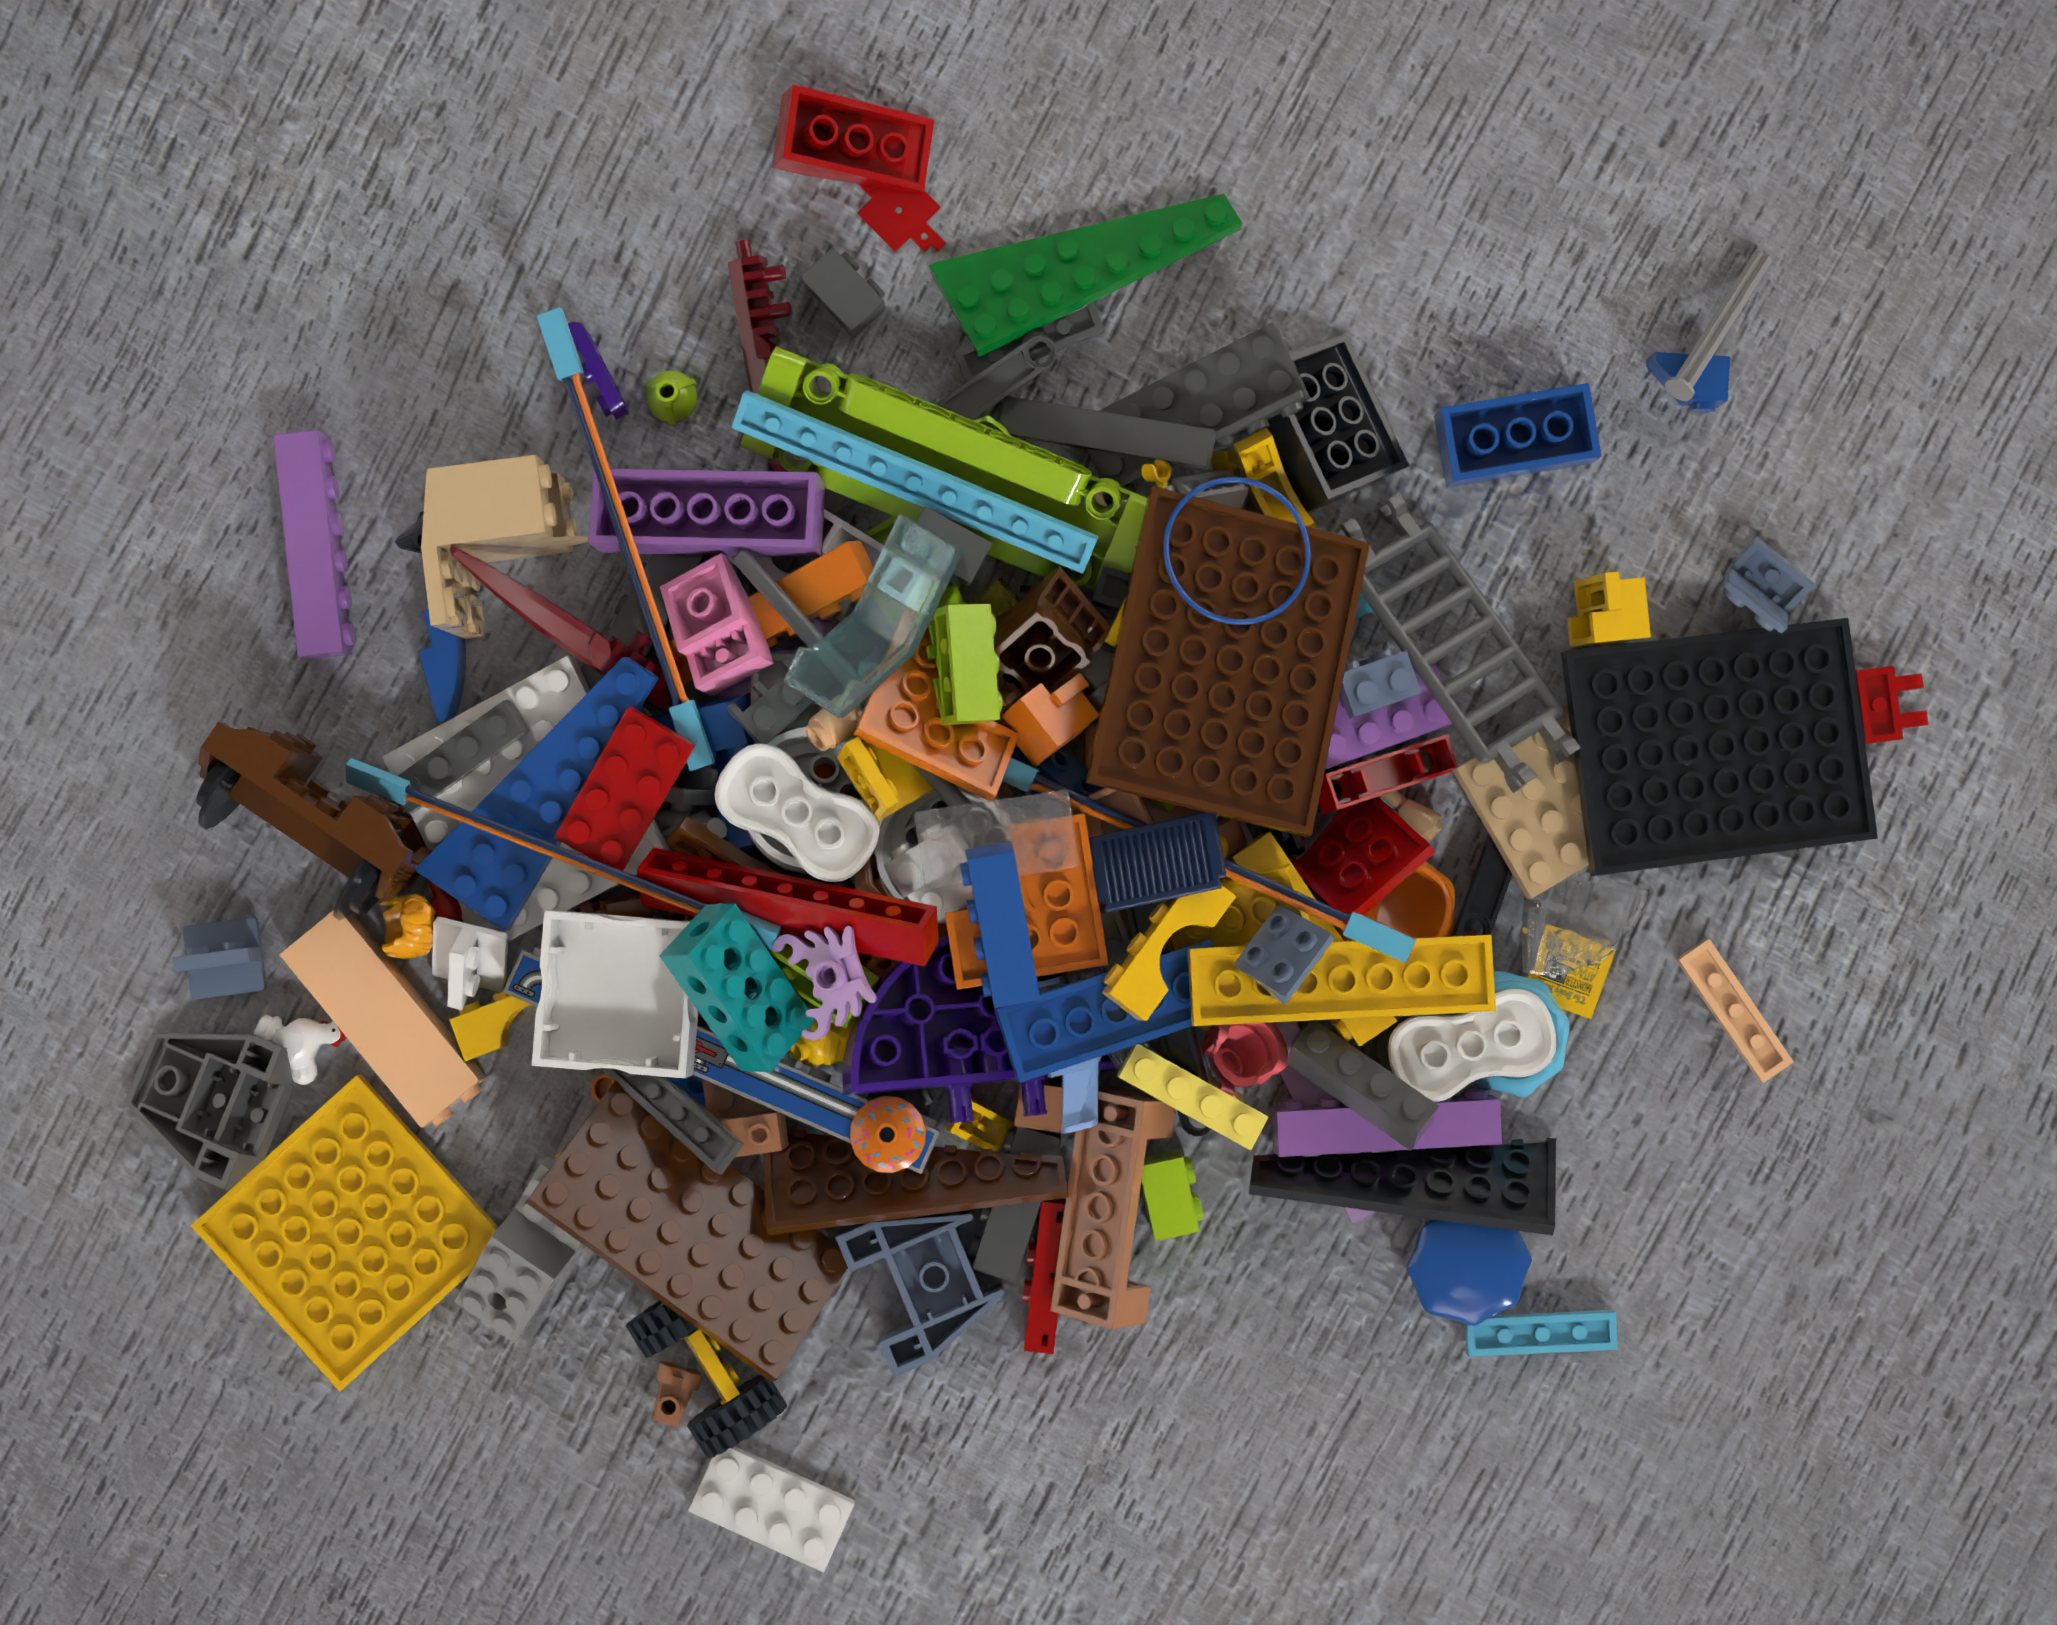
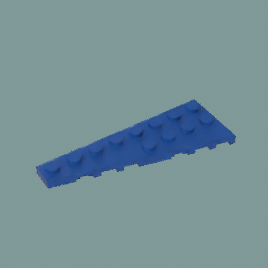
M623 657L471 812L560 846L562 842L554 837L629 706L640 711L659 677L629 657ZM461 822L419 864L416 872L505 932L512 928L553 857Z

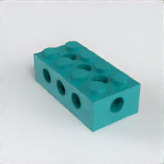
M735 903L705 905L659 955L741 1071L771 1072L802 1036V1031L808 1029L815 1020L813 1017H807L805 1013L808 1008Z

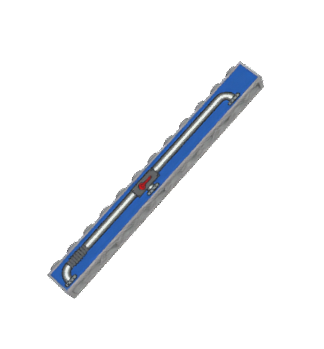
M535 947L533 953L521 950L503 990L504 993L538 1007L542 990L540 948ZM706 1024L705 1028L697 1025L693 1075L851 1143V1123L857 1111L868 1101H871L864 1097L865 1094L843 1096V1088L830 1082L832 1075L814 1067L810 1068L809 1073L796 1068L797 1061L787 1055L780 1060L771 1072L741 1071L709 1025ZM923 1114L921 1116L926 1127L925 1145L919 1158L908 1167L920 1174L923 1173L941 1130L934 1128L936 1120ZM885 1127L881 1130L880 1137L884 1142H891L894 1139L895 1133L893 1129Z

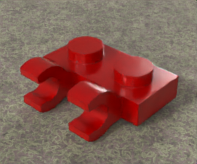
M1894 666L1856 670L1865 744L1903 740L1902 728L1929 725L1927 710L1900 714L1897 692L1924 688L1922 673L1895 677Z

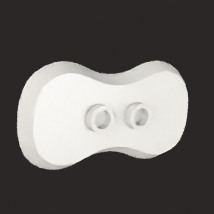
M753 744L743 748L732 757L718 778L714 795L716 805L721 814L731 824L739 828L766 834L781 842L793 854L800 866L817 879L828 882L847 880L866 864L876 847L879 837V825L872 810L863 801L855 797L819 787L805 776L788 753L776 746Z
M1506 989L1495 993L1496 1011L1461 1013L1457 1015H1415L1407 1018L1393 1030L1389 1038V1062L1395 1076L1433 1102H1440L1452 1097L1471 1082L1484 1077L1505 1076L1518 1078L1532 1076L1540 1072L1552 1061L1555 1055L1557 1045L1555 1027L1547 1007L1537 995L1522 989Z

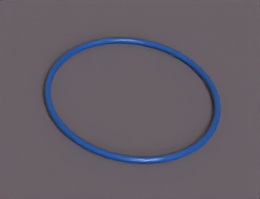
M1219 478L1194 488L1174 508L1166 525L1163 541L1165 566L1170 580L1180 596L1192 608L1204 616L1227 624H1255L1281 613L1301 592L1310 568L1311 550L1309 536L1297 510L1275 489L1248 478ZM1223 483H1243L1261 488L1279 499L1292 513L1298 523L1305 547L1303 573L1292 595L1281 606L1270 613L1249 619H1232L1216 615L1195 603L1185 593L1175 577L1169 556V538L1174 520L1189 499L1211 486Z

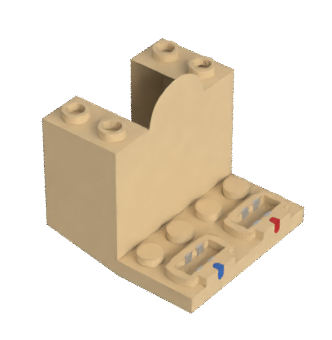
M529 455L427 469L421 552L431 626L464 639L481 638V635H484L485 618L483 605L475 591H480V581L452 556L450 552L451 545L485 563L574 552L573 545L588 542L589 537L578 536L575 519H570L568 505L574 502L570 482L565 483V478L557 472L551 473L549 465H544V461L538 456Z

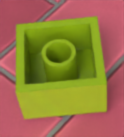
M1179 1148L1146 1155L1144 1159L1141 1185L1155 1241L1200 1232L1198 1221L1204 1220L1200 1198H1198L1197 1192L1191 1193L1189 1185L1196 1183L1192 1161H1190L1189 1156L1183 1157Z

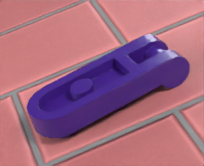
M579 322L568 323L576 350L580 351L585 361L581 363L584 371L583 374L589 384L596 382L601 392V395L597 396L596 399L605 416L608 417L613 414L614 418L618 420L630 414L589 332Z

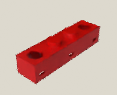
M1448 734L1324 774L1318 802L1322 815L1453 772L1452 770L1457 768L1458 765ZM1419 751L1427 752L1432 759V766L1427 772L1424 770ZM1331 780L1337 782L1341 787L1342 795L1339 800H1337Z
M1066 1199L1041 1201L1036 1243L1029 1242L1026 1265H1032L1033 1272L1032 1280L1024 1279L1022 1302L1029 1303L1024 1351L1054 1355L1058 1313L1051 1311ZM1058 1211H1062V1217H1057ZM1050 1273H1055L1054 1278H1050ZM1043 1334L1047 1335V1339L1042 1338Z

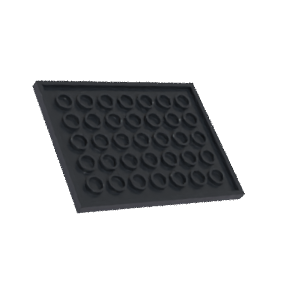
M1848 618L1790 624L1783 633L1775 629L1768 631L1765 628L1561 652L1571 735L1581 747L1578 751L1574 752L1590 876L1878 839Z

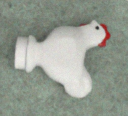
M267 1014L261 1018L253 1034L287 1048L292 1079L301 1085H307L315 1080L318 1074L316 1056L320 1047L324 1044L338 1047L341 1042L346 1040V1036L334 1021L329 1023L327 1021L318 1022L310 1018H299L287 1026H283L280 1017H272Z

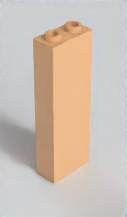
M333 911L330 912L279 954L421 1128L431 1123L438 1127L454 1114L450 1108L460 1099L467 1103L483 1090L479 1084L487 1076L473 1059L464 1061L456 1038L353 913L339 921L333 916Z

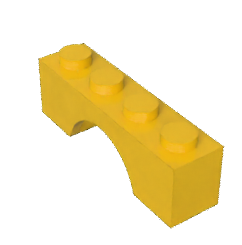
M1222 886L1221 889L1169 899L1167 903L1160 902L1149 917L1152 924L1144 935L1139 932L1129 943L1126 951L1130 954L1121 966L1118 963L1115 964L1104 978L1103 982L1107 986L1101 993L1135 1019L1147 1021L1169 991L1160 971V955L1168 938L1177 930L1189 925L1204 928L1215 927L1236 896Z
M502 991L492 995L494 1003L481 1007L479 1001L464 1006L462 1010L458 1009L460 1016L449 1019L464 1061L508 1046V1034L513 1020L523 1009L532 1004Z

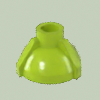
M664 371L657 374L651 381L647 380L644 384L646 388L645 400L648 409L657 419L668 423L670 426H677L678 422L687 419L696 408L698 401L695 387L697 386L694 378H689L678 371ZM665 387H673L674 393L671 397H662V390Z

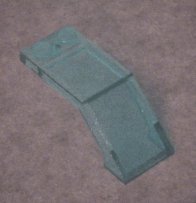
M899 514L854 611L812 648L799 647L783 682L837 718L843 719L915 654L964 550L910 517Z

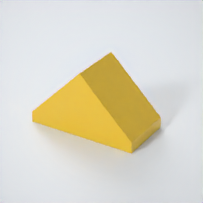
M971 1095L974 1121L950 1124L949 1119L945 1129L981 1148L993 1149L994 1153H997L1006 1139L1009 1128L1012 1129L1014 1125L1010 1119Z

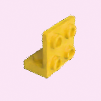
M859 736L845 743L837 756V759L863 801L874 813L877 821L934 791L911 763L866 741L862 742Z

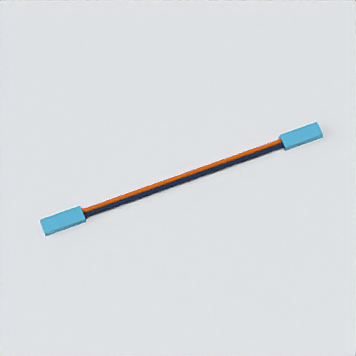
M558 307L536 317L557 379L564 381L571 398L672 698V707L669 708L676 732L697 744L687 760L689 770L693 771L714 764L715 760L695 701H690L686 696L580 381V374L584 373L564 311Z
M1012 757L1010 758L1002 781L1028 793L1031 790L1038 791L1122 830L1148 825L1048 780L1039 774L1040 770ZM1224 859L1226 877L1339 927L1346 937L1404 963L1407 962L1416 939L1354 911L1352 914L1339 911Z
M351 758L345 764L346 783L378 796L380 795L388 800L401 805H405L408 801L416 803L695 914H698L707 905L417 791L410 787L409 780ZM741 911L764 946L774 951L773 945L780 936L781 926Z

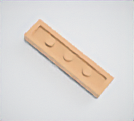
M1705 938L1675 959L1759 1082H1766L1794 1063L1710 939Z

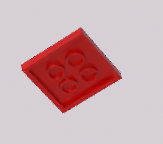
M1375 797L1343 808L1301 858L1294 861L1289 860L1304 883L1326 905L1347 914H1352L1354 911L1364 916L1429 859L1435 851L1423 837L1379 797Z

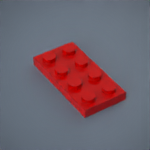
M629 706L554 838L593 860L624 871L697 744Z

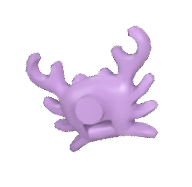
M829 926L824 928V934L827 939L813 930L806 931L805 937L815 944V948L793 934L779 936L774 942L773 949L775 952L782 951L785 944H789L793 948V955L788 959V964H797L803 959L809 961L805 973L812 979L814 985L813 996L822 1000V1006L809 1009L805 1013L807 1017H813L818 1022L816 1031L811 1029L802 1031V1036L807 1040L816 1041L826 1036L835 1009H837L835 1026L839 1027L844 1025L850 1009L854 1017L860 1015L862 1008L861 996L869 1003H875L877 1000L866 979L858 957L854 930L851 926H847L844 929L842 940L836 931Z

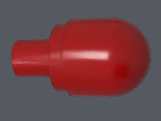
M431 881L428 882L434 898L429 900L436 912L434 918L443 917L462 922V910L458 900Z

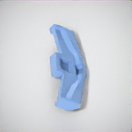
M1063 976L1037 982L1039 994L1068 985ZM1102 1056L1048 1074L1049 1078L1062 1075L1061 1134L1098 1125V1062Z

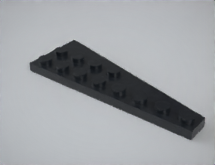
M1547 1137L1545 1142L1523 1143V1139H1514L1507 1145L1426 1148L1376 1153L1360 1152L1359 1154L1343 1155L1323 1154L1310 1157H1279L1277 1154L1253 1155L1249 1194L1553 1236L1556 1208V1138Z

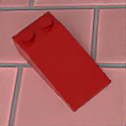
M793 84L782 94L772 168L816 178L923 193L925 190L934 119Z

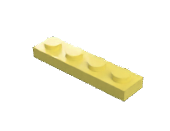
M1139 1044L1133 1045L1117 1074L1118 1078L1248 1150H1252L1269 1118Z

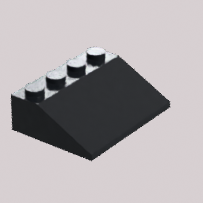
M1347 334L1291 354L1310 399L1302 402L1303 409L1293 415L1283 418L1280 413L1268 419L1269 426L1266 428L1273 436L1290 485L1307 513L1331 504L1409 467V463Z

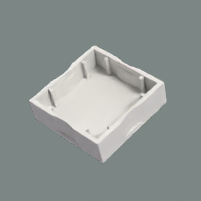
M557 910L544 911L540 956L542 990L536 1010L531 1066L577 1070L609 1068L630 1074L675 1078L692 1076L694 1072L698 1010L659 957L691 921Z

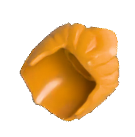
M413 894L396 897L389 902H380L379 906L391 904L383 912L386 925L384 938L386 944L382 945V950L388 957L405 959L429 954L433 946V923L436 912L424 896Z

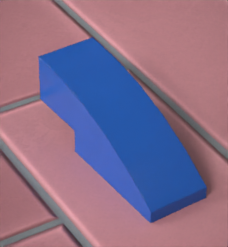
M428 609L422 611L432 647L420 650L418 653L438 723L443 724L457 715L461 703L466 671V643L462 637L431 626Z

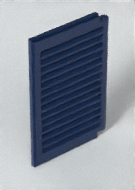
M1203 812L1089 837L1097 899L1099 904L1106 903L1105 911L1107 913L1221 889L1222 884L1219 879L1226 877L1217 817L1213 813Z

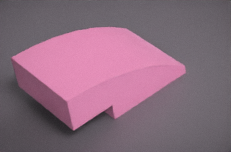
M720 553L660 586L677 650L687 656L696 689L713 696L774 664L755 611L740 580L724 554Z

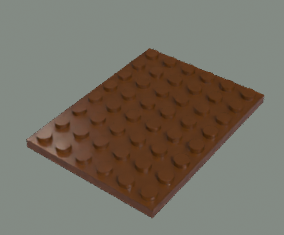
M1152 486L1147 497L1085 783L1213 813L1304 837L1312 836L1370 543L1305 526L1311 550L1310 568L1305 584L1296 599L1278 615L1259 623L1247 625L1222 623L1208 618L1192 608L1180 596L1172 584L1163 555L1164 533L1170 515L1186 494ZM1194 496L1188 500L1176 516L1169 538L1171 566L1182 589L1202 608L1226 618H1255L1277 609L1292 595L1304 569L1305 547L1298 524Z

